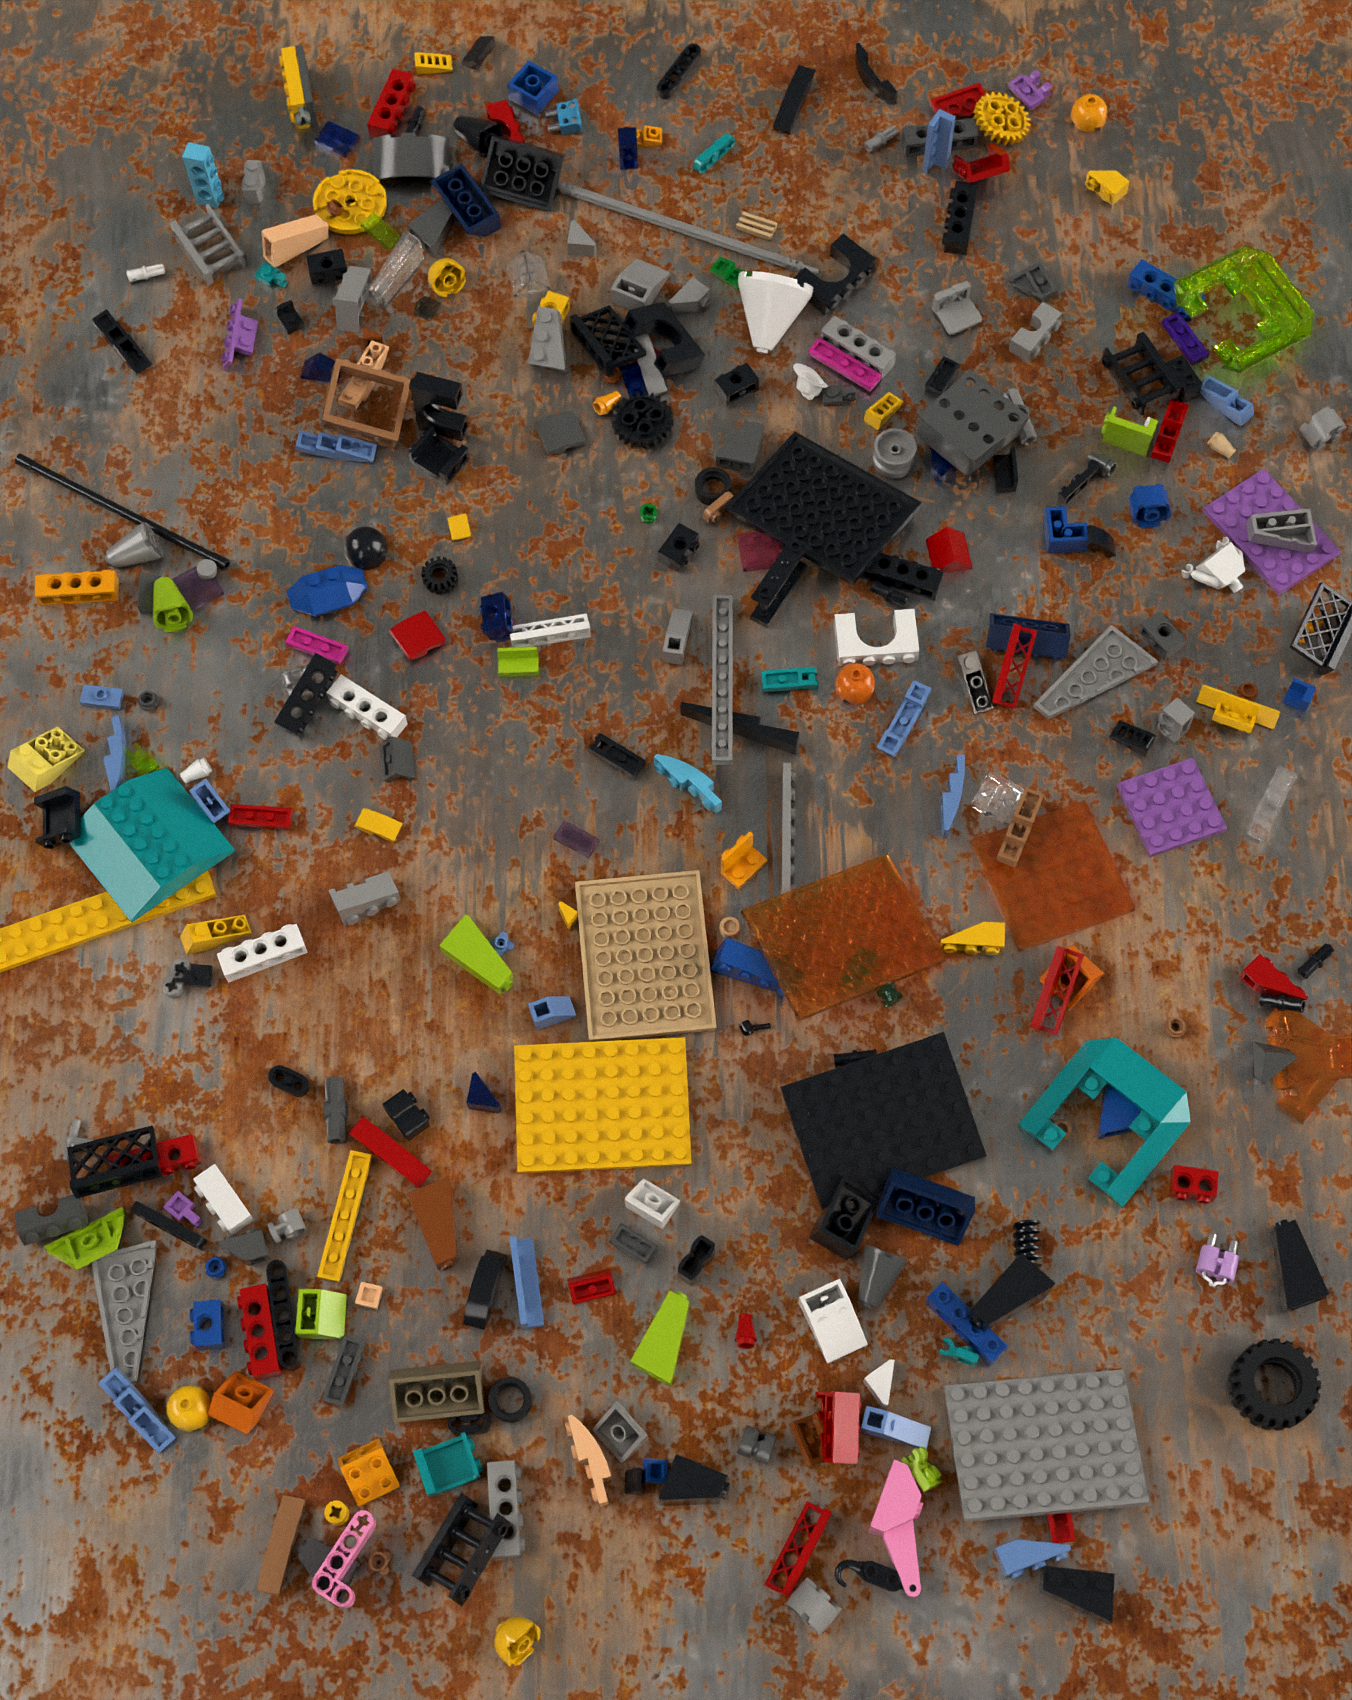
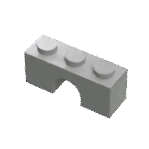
M1042 302L1032 314L1030 326L1037 329V331H1028L1021 327L1011 339L1009 351L1026 362L1032 356L1036 357L1042 344H1047L1051 333L1053 331L1056 332L1060 328L1062 313Z

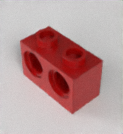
M1174 1165L1170 1173L1169 1196H1174L1176 1200L1180 1201L1194 1199L1198 1203L1209 1204L1217 1197L1219 1171ZM1177 1181H1185L1187 1188L1180 1187ZM1200 1183L1207 1184L1209 1191H1203L1200 1188Z

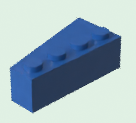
M726 938L717 948L710 967V972L777 992L784 997H793L798 992L805 971L802 967L729 938Z

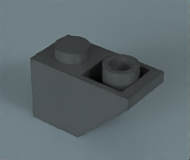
M250 1229L244 1235H229L224 1237V1240L218 1241L220 1248L224 1252L249 1266L271 1260L266 1236L262 1230Z

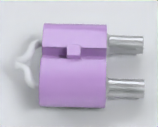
M1210 1233L1207 1245L1201 1247L1196 1272L1209 1281V1286L1216 1287V1285H1224L1225 1283L1232 1284L1234 1283L1239 1262V1256L1236 1254L1238 1242L1232 1240L1229 1250L1221 1252L1219 1251L1220 1248L1214 1247L1217 1235ZM1210 1277H1215L1217 1281L1213 1283Z

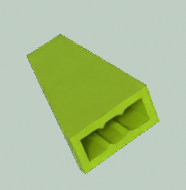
M465 914L439 945L441 953L501 995L504 990L508 991L513 985L512 972L472 919Z
M669 1291L630 1361L631 1366L669 1387L673 1382L690 1306L687 1300L688 1297L679 1291L675 1293Z

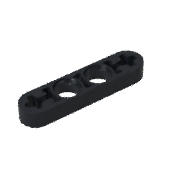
M694 43L687 45L657 84V95L659 98L669 99L701 58V48L699 45ZM687 63L688 66L683 68L680 67L679 64ZM677 75L679 78L672 80L670 76Z
M135 1201L130 1209V1212L200 1251L203 1250L208 1242L199 1234L138 1201Z

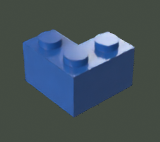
M1065 506L1046 507L1043 525L1047 553L1086 552L1089 543L1088 524L1067 523Z

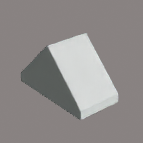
M891 1359L863 1380V1383L883 1409H887L894 1367V1360Z

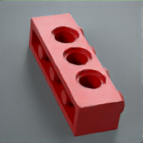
M392 69L367 123L369 136L376 138L390 134L392 137L396 133L397 124L403 118L404 108L409 105L410 95L416 89V82H414L412 73Z
M193 1134L157 1143L159 1163L163 1176L172 1175L174 1171L180 1169L191 1170L196 1165L201 1164L197 1141ZM142 1148L132 1149L128 1153L135 1157ZM146 1151L140 1160L153 1159V1154ZM120 1153L109 1155L107 1159L114 1162ZM180 1153V1157L177 1160H171L173 1154ZM124 1157L119 1166H128L132 1160Z
M265 1283L239 1289L240 1296H237L239 1310L242 1309L244 1317L240 1318L242 1331H246L247 1337L243 1343L245 1352L249 1353L250 1361L247 1362L248 1374L252 1375L256 1381L281 1376L283 1372L277 1356L268 1286ZM253 1307H261L257 1315L250 1314ZM257 1328H264L262 1336L254 1337V1331ZM266 1349L267 1356L263 1359H257L258 1352Z

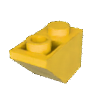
M1089 171L1086 176L1085 185L1089 190L1098 194L1102 200L1113 206L1127 193L1130 181L1117 171Z

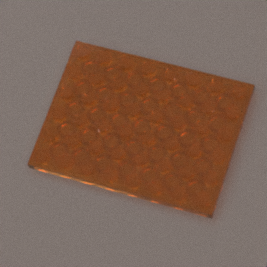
M888 854L749 906L741 911L743 919L798 1021L944 963L947 959Z

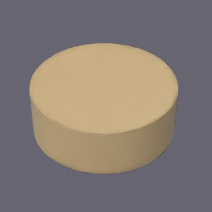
M734 917L724 918L720 922L721 935L729 939L737 937L740 933V922Z

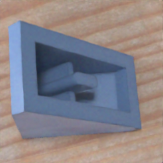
M204 779L189 790L198 806L213 824L231 812L207 779Z

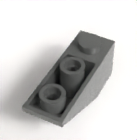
M970 650L952 656L958 679L973 713L977 714L993 709L977 650Z

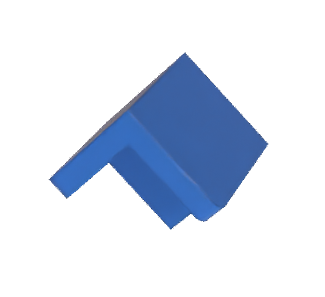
M1294 678L1283 703L1306 712L1317 687Z

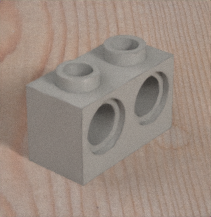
M1175 698L1172 702L1168 701L1161 710L1163 712L1158 717L1159 722L1156 727L1174 743L1189 730L1195 716V712L1179 698Z

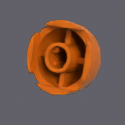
M859 663L844 666L838 672L835 681V689L839 698L843 701H849L853 705L868 701L874 693L876 685L872 671Z

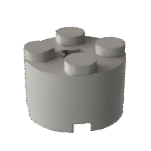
M1330 406V408L1325 407L1314 414L1309 424L1305 422L1299 431L1311 447L1318 452L1326 446L1325 443L1329 440L1334 442L1341 437L1340 433L1347 427L1333 407Z
M806 1577L789 1597L786 1605L804 1620L812 1630L821 1635L842 1609L832 1600L829 1603L828 1601L831 1597L821 1588L815 1590L817 1586Z

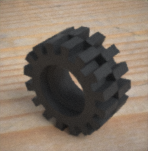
M437 556L435 561L433 558L430 559L431 563L426 561L421 572L426 589H429L431 593L435 591L438 595H440V591L446 594L447 589L451 592L452 587L455 588L457 586L456 582H458V573L452 560L449 559L447 561V557H443L441 560L440 556ZM443 570L447 573L446 578L442 580H434L432 578L436 571Z

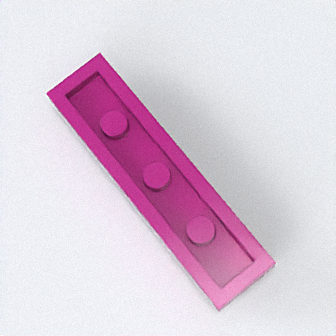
M820 337L808 350V355L869 392L881 380L882 374Z

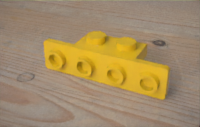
M1202 685L1196 700L1197 703L1215 709L1211 720L1250 734L1254 723L1274 729L1280 715V711L1207 685Z

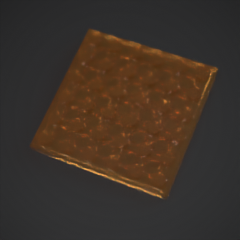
M1085 800L1036 817L1016 868L996 861L1009 827L970 840V845L1018 952L1135 911L1133 901Z

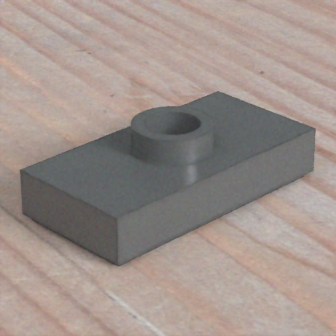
M620 1223L609 1240L610 1244L645 1266L648 1265L658 1249V1245Z

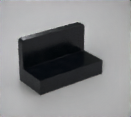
M1010 447L1009 454L993 456L996 493L1016 492L1018 484L1015 447Z

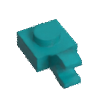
M265 262L254 274L256 281L269 287L275 283L285 288L289 283L287 280H284L287 277L285 274L281 273L278 268H274Z
M943 1338L942 1342L949 1345V1350L944 1351L940 1349L939 1354L941 1356H948L955 1361L975 1367L979 1354H976L974 1349L967 1346L956 1348L951 1339Z

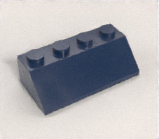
M463 164L430 180L467 234L487 237L502 228L499 213Z
M990 613L986 648L996 652L1007 650L1013 625L1018 624L1037 631L1031 656L1041 657L1045 655L1055 660L1067 658L1071 636L1070 624ZM1020 631L1018 639L1022 646L1030 642L1032 634ZM1017 643V645H1016V649H1015V650H1017V649L1020 648V646H1019L1018 643ZM1029 646L1024 648L1026 653L1028 651ZM1020 650L1015 654H1022L1023 651Z
M892 1168L883 1189L876 1217L959 1246L975 1213V1197Z

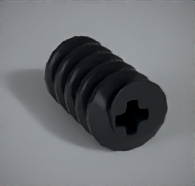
M1028 1219L1014 1223L1013 1230L1016 1231L1013 1233V1238L1016 1240L1013 1242V1246L1016 1248L1013 1251L1014 1256L1018 1257L1021 1253L1036 1267H1041L1042 1264L1036 1263V1260L1042 1259V1256L1035 1254V1252L1042 1250L1040 1246L1035 1245V1243L1041 1242V1238L1035 1237V1234L1041 1233V1230L1034 1228V1226L1041 1224V1222Z

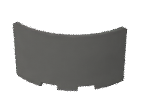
M402 133V137L392 138L389 134L372 139V175L379 181L395 177H426L434 179L449 171V138L428 134V137H417L416 133Z

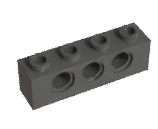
M974 118L955 120L951 151L977 147L979 135ZM928 124L902 128L901 141L905 157L924 155Z

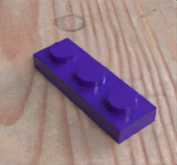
M1179 312L1162 320L1161 325L1192 366L1208 359V351Z

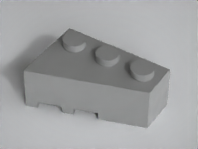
M538 306L528 364L534 367L568 372L561 315L557 309Z
M1310 508L1254 514L1246 522L1249 542L1310 554L1317 546Z

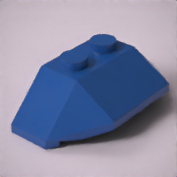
M338 565L302 576L286 592L292 610L316 617L353 606L368 586L362 569Z

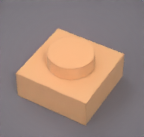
M361 1282L355 1304L378 1310L384 1288Z

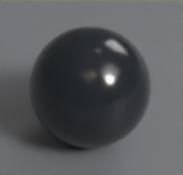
M367 526L359 527L350 532L346 537L344 554L347 561L353 567L362 570H372L385 561L388 554V544L384 535L377 529Z

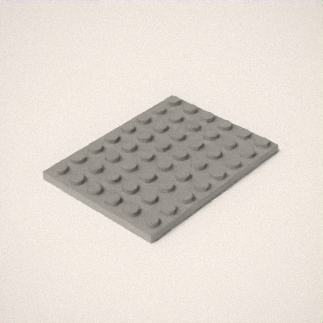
M1124 1369L944 1386L964 1522L1134 1507L1149 1504Z

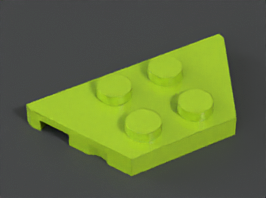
M120 1207L89 1223V1226L75 1230L44 1247L49 1255L78 1270L118 1249L126 1212L123 1207Z

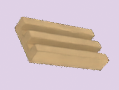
M744 211L739 218V223L736 224V230L769 241L777 228V222Z

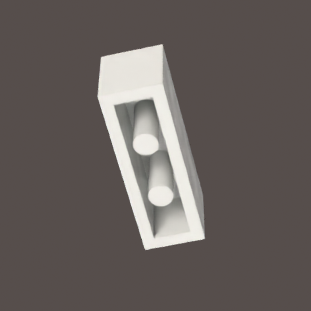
M216 1164L193 1179L197 1184L193 1188L200 1198L206 1197L208 1203L205 1205L212 1215L217 1213L220 1218L217 1223L224 1233L229 1231L231 1235H234L254 1221Z

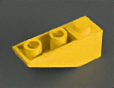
M240 915L187 924L180 938L186 955L211 950L250 935L252 932L246 916Z
M982 922L941 939L939 950H944L946 953L964 951L967 954H977L980 952L990 956L1002 954L1005 946V923Z

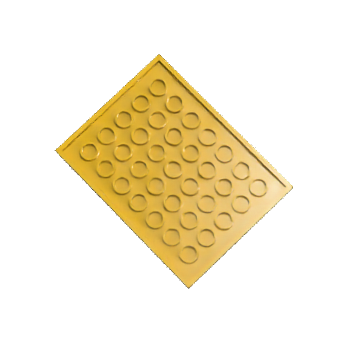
M685 1037L514 1046L518 1174L692 1165Z

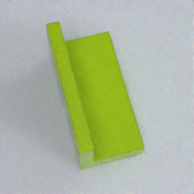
M537 647L497 648L499 677L539 675Z

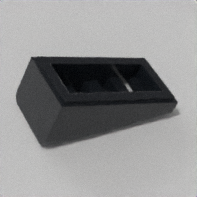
M1120 720L1109 736L1112 740L1144 757L1157 735ZM1121 728L1125 730L1122 736L1118 735ZM1128 732L1132 734L1129 739L1125 738ZM1135 736L1139 737L1137 742L1133 741Z

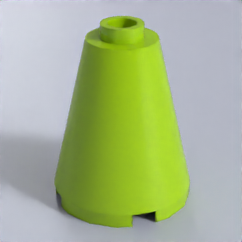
M158 578L154 582L153 623L157 629H164V632H177L186 628V624L193 620V612L171 578Z

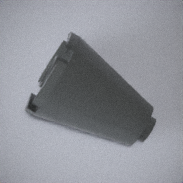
M865 1245L858 1299L862 1301V1306L873 1310L875 1306L880 1307L905 1267L907 1259Z

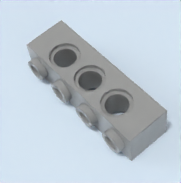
M834 315L821 330V339L882 374L881 380L895 365L896 354L890 348L879 344L876 339L868 337L860 329L852 327L844 319Z
M515 1460L487 1462L490 1518L493 1520L497 1513L502 1515L500 1509L504 1504H510L513 1507L509 1515L502 1516L511 1522L509 1527L514 1529V1535L510 1539L502 1538L492 1558L494 1560L520 1558L521 1551H525V1538L520 1537V1527H524L523 1513H519L518 1505L523 1502L522 1489L518 1490L517 1480H521V1468L516 1466ZM502 1481H510L511 1488L508 1491L502 1492L499 1490V1485Z

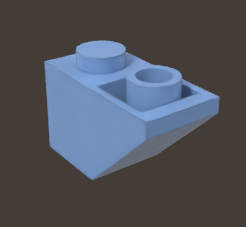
M548 996L528 1003L536 1031L577 1017L570 996Z

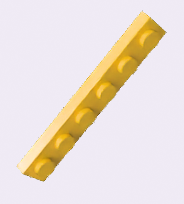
M350 1150L317 1274L318 1279L340 1283L373 1157L372 1154Z

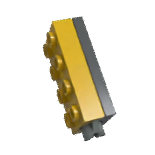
M303 45L281 48L282 56H279L281 68L284 67L282 69L283 81L286 82L284 83L285 94L289 96L286 99L288 110H292L289 111L291 122H295L296 129L318 126Z

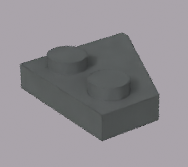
M1041 262L1008 278L1010 285L1039 302H1043L1058 294L1057 288Z

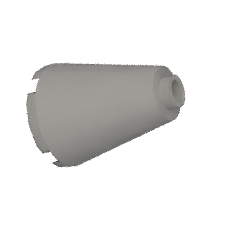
M146 522L140 523L106 550L104 557L107 564L114 568H120L161 558L163 556L159 541H155L153 537L154 532Z

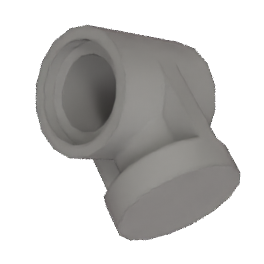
M298 1209L282 1213L278 1217L280 1223L276 1225L273 1221L267 1224L276 1243L282 1241L281 1236L283 1235L287 1239H291L303 1234L307 1230Z

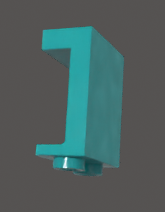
M463 1432L460 1433L461 1436L424 1450L420 1448L413 1451L426 1494L429 1498L481 1479L479 1472H482L483 1468L480 1459L474 1458L472 1450H475L476 1447L472 1436L467 1437L466 1433Z

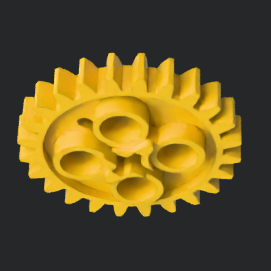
M994 92L990 95L986 93L977 102L973 111L975 113L974 119L977 120L976 125H981L979 130L985 131L984 136L990 135L991 141L995 138L997 144L1003 141L1004 145L1008 142L1010 145H1013L1014 142L1018 144L1020 140L1023 141L1031 126L1029 122L1031 119L1027 117L1028 112H1023L1025 107L1019 106L1020 101L1014 102V97L1009 99L1007 94L1003 97L1000 92L997 95Z

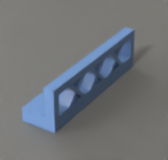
M941 109L937 111L928 124L922 173L926 175L933 165L944 170L949 166L956 117Z
M516 1236L509 1237L522 1330L545 1327L533 1238L517 1240Z

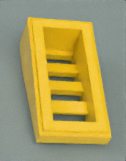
M415 53L417 75L453 72L451 55Z
M888 392L866 410L864 421L876 430H879L903 405L904 401Z

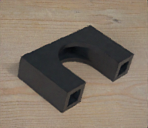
M844 233L830 245V256L844 266L849 273L844 279L837 282H827L817 277L806 267L793 278L797 279V283L801 287L804 286V283L813 287L812 297L808 303L824 315L835 310L839 302L847 299L855 288H859L868 276L871 277L876 271V258Z
M664 302L628 310L623 325L632 337L647 333H657L665 336L673 343L674 347L660 350L654 362V365L664 377L700 367L705 353Z
M416 372L415 377L410 380L409 390L412 393L411 400L414 403L413 410L416 413L415 420L418 423L419 430L425 431L432 426L439 436L463 441L469 426L467 415L448 411L437 406L440 405L457 410L463 396L462 384Z

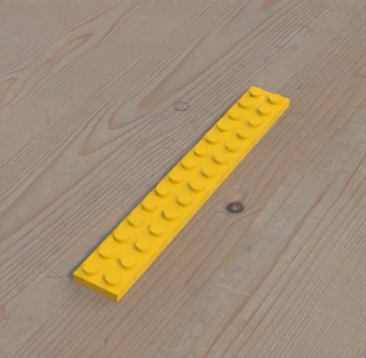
M209 871L204 872L132 923L109 893L104 892L0 928V973L217 897Z

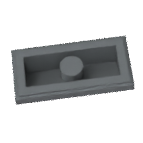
M144 572L139 573L137 606L140 613H153L154 582L162 576Z

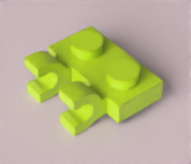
M924 1446L914 1449L912 1451L913 1454L901 1459L911 1469L912 1476L924 1492L937 1487L943 1482L937 1467L926 1462L928 1452Z

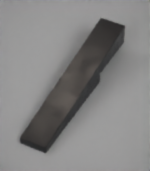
M681 702L680 715L712 726L711 707ZM733 712V734L796 755L799 732L761 725V717Z

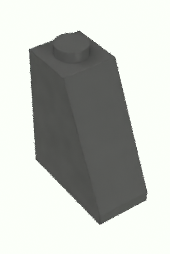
M439 200L407 224L409 236L434 258L455 223L454 214L446 203Z
M745 421L717 452L716 466L754 474L764 436V425L758 422Z
M310 1536L307 1541L304 1540L298 1550L300 1554L298 1559L312 1578H314L332 1548ZM337 1557L333 1560V1569H340L342 1567L343 1558ZM354 1560L341 1580L348 1587H350L361 1566L358 1561ZM323 1578L319 1582L321 1590L327 1589L330 1585L329 1578ZM347 1591L339 1593V1603L343 1601Z

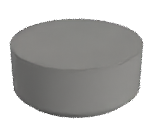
M210 559L201 560L197 564L198 576L206 580L215 577L217 574L215 562Z

